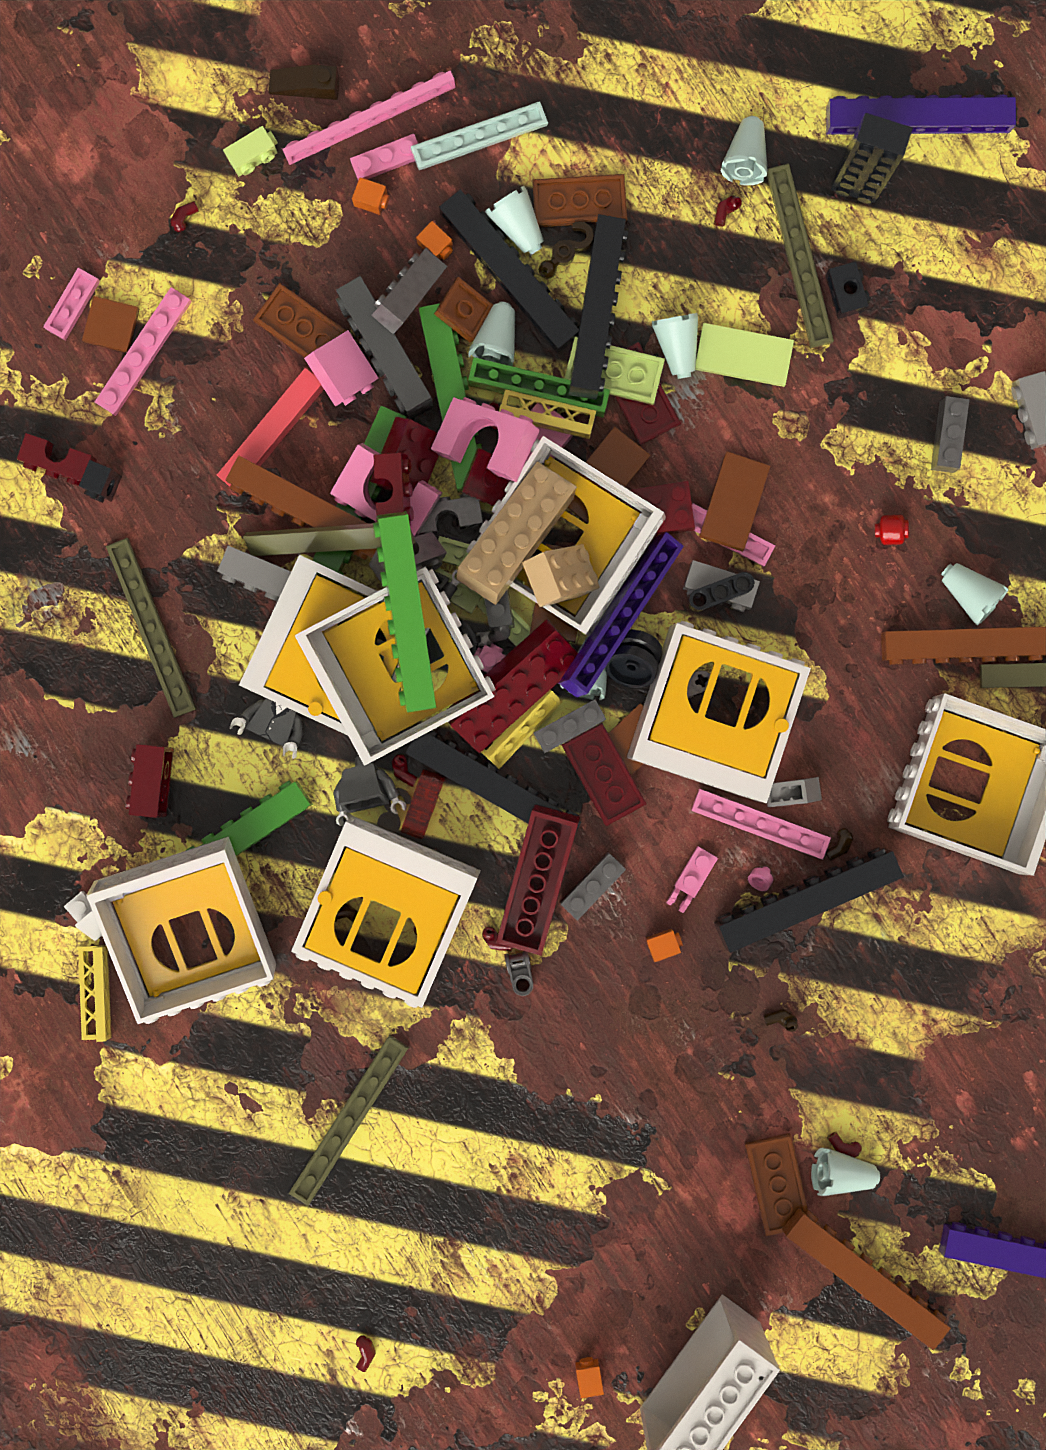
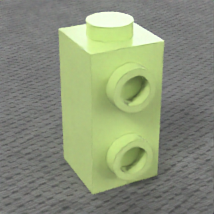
M261 126L226 147L223 151L239 177L250 174L261 163L270 162L277 154L275 145L278 142L271 131L267 133L264 127Z

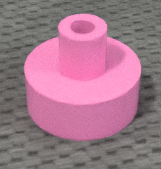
M768 867L754 868L748 876L750 885L759 891H767L773 883V877L770 874L771 870Z

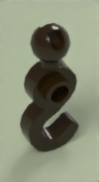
M581 221L573 223L572 230L584 232L586 239L582 242L573 240L558 241L552 250L553 258L545 260L539 265V274L543 278H552L556 274V267L558 265H569L574 260L575 251H585L591 246L594 234L590 225Z
M396 788L405 803L411 804L412 800L408 791ZM389 800V804L384 805L388 812L380 815L377 825L387 831L396 833L401 826V820L398 814H394L391 811V800Z

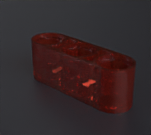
M426 769L422 770L401 828L402 833L423 840L445 776Z

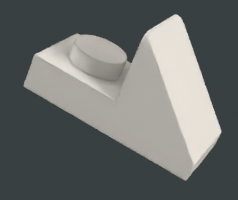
M81 891L64 907L77 921L75 927L94 941H97L102 936V933L86 896L87 894L85 891Z

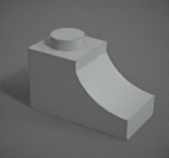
M819 777L773 783L767 806L804 804L822 800Z

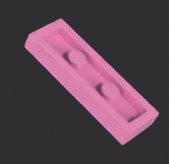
M415 134L350 158L357 179L359 180V177L370 179L414 162L415 159L411 146L418 144Z
M77 268L46 321L44 328L66 341L100 280Z

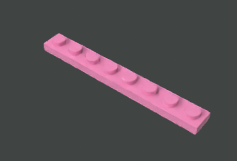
M451 71L437 73L431 80L425 83L418 82L408 91H399L384 102L378 101L373 103L369 109L363 112L356 111L348 119L341 122H332L328 128L322 131H313L303 140H294L288 143L283 148V152L289 165L454 89V77Z

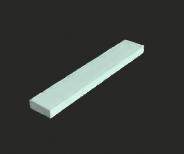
M539 101L411 146V151L418 170H422L548 125V121Z

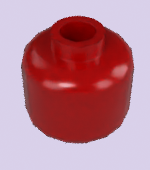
M901 514L883 515L880 518V523L875 524V537H880L883 545L903 544L905 538H909V520H905Z

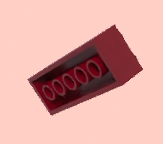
M546 619L484 675V678L488 676L496 689L492 692L494 697L448 721V723L480 753L561 680L578 652L551 622ZM479 689L478 691H476V692H474V693L468 695L467 697H465V698H463V699H461V700H459V701L453 703L450 707H452V706H454V705H456V704L462 702L463 700H465V699H467V698H469V697H471V696H473V695H475V694L481 692L480 689Z
M534 805L496 943L542 956L579 824V816Z

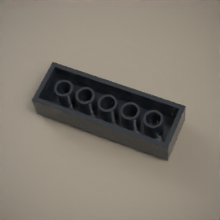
M865 113L838 165L831 190L836 191V194L843 197L852 196L858 198V201L861 203H875L904 157L913 128Z

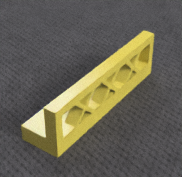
M506 389L499 412L501 409L513 413L514 417L517 418L520 415L526 416L533 420L532 424L536 427L590 439L596 414L595 410ZM508 398H518L523 406L520 408L507 406ZM534 403H539L543 406L545 412L542 414L533 412L528 407ZM557 408L564 409L568 417L565 419L554 417L551 415V412ZM579 414L590 415L588 424L575 422L573 418Z
M550 689L501 733L487 750L484 749L481 753L500 769L562 703L561 699Z
M106 945L79 946L82 1040L96 1039V1042L107 1041L111 1038L108 948ZM85 951H93V966L85 961ZM91 972L94 974L93 990L86 984V977ZM92 995L95 997L94 1013L87 1007V1000ZM92 1019L96 1021V1034H88V1023Z

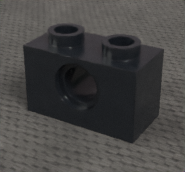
M856 261L830 268L825 277L837 318L840 319L864 312L869 306L870 296L868 291L863 288V272L861 268L857 267ZM844 286H851L854 289V294L846 293Z
M89 460L79 487L85 490V495L90 496V498L103 503L104 499L112 502L122 476L111 468Z

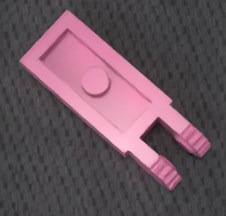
M697 846L675 882V887L666 903L671 906L677 899L680 890L685 892L687 896L679 906V911L684 913L692 898H695L718 858Z

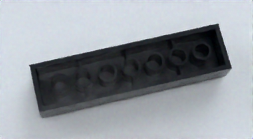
M876 847L867 851L868 856L861 858L858 856L845 861V866H832L824 870L825 874L822 876H809L803 879L804 883L799 886L791 884L781 889L783 893L765 895L760 898V903L753 905L752 903H747L739 907L740 911L731 914L727 912L718 916V921L714 922L725 949L730 953L904 878L894 852Z

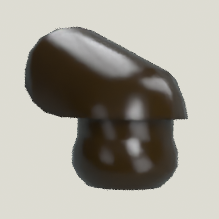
M840 829L837 832L839 838L837 845L826 850V855L830 861L849 851L853 835L848 829Z
M344 904L339 909L335 922L338 919L348 918L354 923L358 911L350 905Z
M784 1009L763 1015L766 1026L779 1023L790 1032L798 1028L797 1018Z

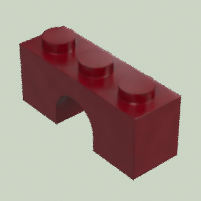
M25 433L17 456V460L24 463L23 468L34 472L39 468L45 471L44 475L55 479L62 476L67 478V483L79 486L89 460L97 462V459L92 455L69 448L64 460L53 462L51 452L54 444L48 440Z
M403 453L373 455L374 479L389 480L393 486L392 497L386 502L376 503V516L406 511L411 527L414 511L412 506H410V497L413 495V487L411 482H409V473L412 470L410 458H408L407 454Z

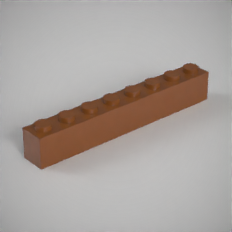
M239 455L226 478V481L230 484L229 489L240 495L243 492L251 495L250 500L261 506L264 503L272 506L271 511L283 517L284 514L293 517L291 521L302 528L305 525L315 528L368 524ZM377 548L355 550L354 555L366 561L367 558H373Z
M1046 627L887 631L881 633L882 661H889V665H902L903 660H912V664H927L926 660L935 659L937 664L950 663V659H959V663L973 662V658H982V662H995L996 657H1005V661H1019V657L1028 656V661L1043 660V656H1046Z
M798 1208L782 1229L786 1237L934 1351L951 1329L945 1322L947 1317L937 1309L934 1311L927 1307L929 1303L918 1294L916 1297L909 1293L910 1288L900 1280L897 1283L891 1279L892 1275L882 1266L879 1269L873 1265L874 1261L864 1252L861 1255L854 1250L856 1247L846 1238L840 1240L836 1236L837 1232L828 1224L822 1226L817 1222L819 1218L810 1210L804 1212L801 1208Z

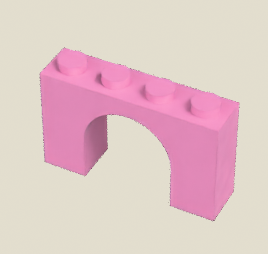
M453 397L431 450L443 458L461 463L472 437L484 427L497 426L499 433L498 443L487 468L499 477L517 482L539 433V429L532 424L533 420L523 415H520L519 418L514 417L513 413L501 409L500 412L495 411L494 407L482 403L481 406L476 405L475 401L466 397L463 400Z
M361 443L355 448L330 494L334 495V500L341 505L347 506L348 504L355 508L354 512L363 518L369 517L376 522V504L369 495L368 483L374 471L373 455L380 453ZM423 480L418 482L412 497H410V506H412L414 511V519L411 521L410 528L414 537L418 536L443 493Z

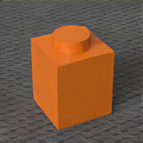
M359 177L352 201L355 207L380 215L382 208H387L390 196L387 195L386 186Z
M433 221L416 237L417 244L423 250L427 248L439 260H445L453 251L452 239Z
M672 929L645 938L654 962L681 953L679 947L683 946L679 933L674 934Z
M586 1357L580 1359L579 1362H575L580 1397L587 1398L604 1395L598 1359Z

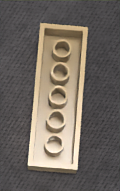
M537 461L459 565L456 580L496 605L523 569L522 562L531 558L572 502L577 486Z

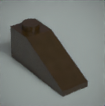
M306 65L270 70L269 94L331 100L338 99L339 74L336 66Z

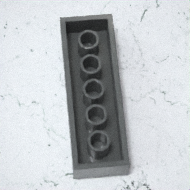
M361 276L336 289L338 298L335 300L338 303L339 309L344 317H350L347 319L356 338L361 336L359 341L367 357L372 355L371 362L378 376L384 375L383 382L391 397L396 396L394 401L399 412L404 416L407 415L412 420L433 408L429 392L395 334H392L371 316L377 309L374 306L376 302Z

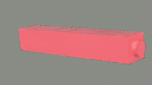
M304 368L219 471L217 476L229 487L230 484L226 481V478L238 455L261 466L322 393L324 388L313 371L310 372Z

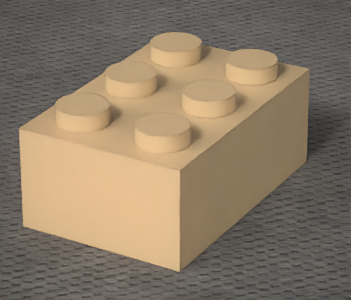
M583 544L545 551L522 562L539 607L576 599L600 588L598 577L593 571L589 554Z

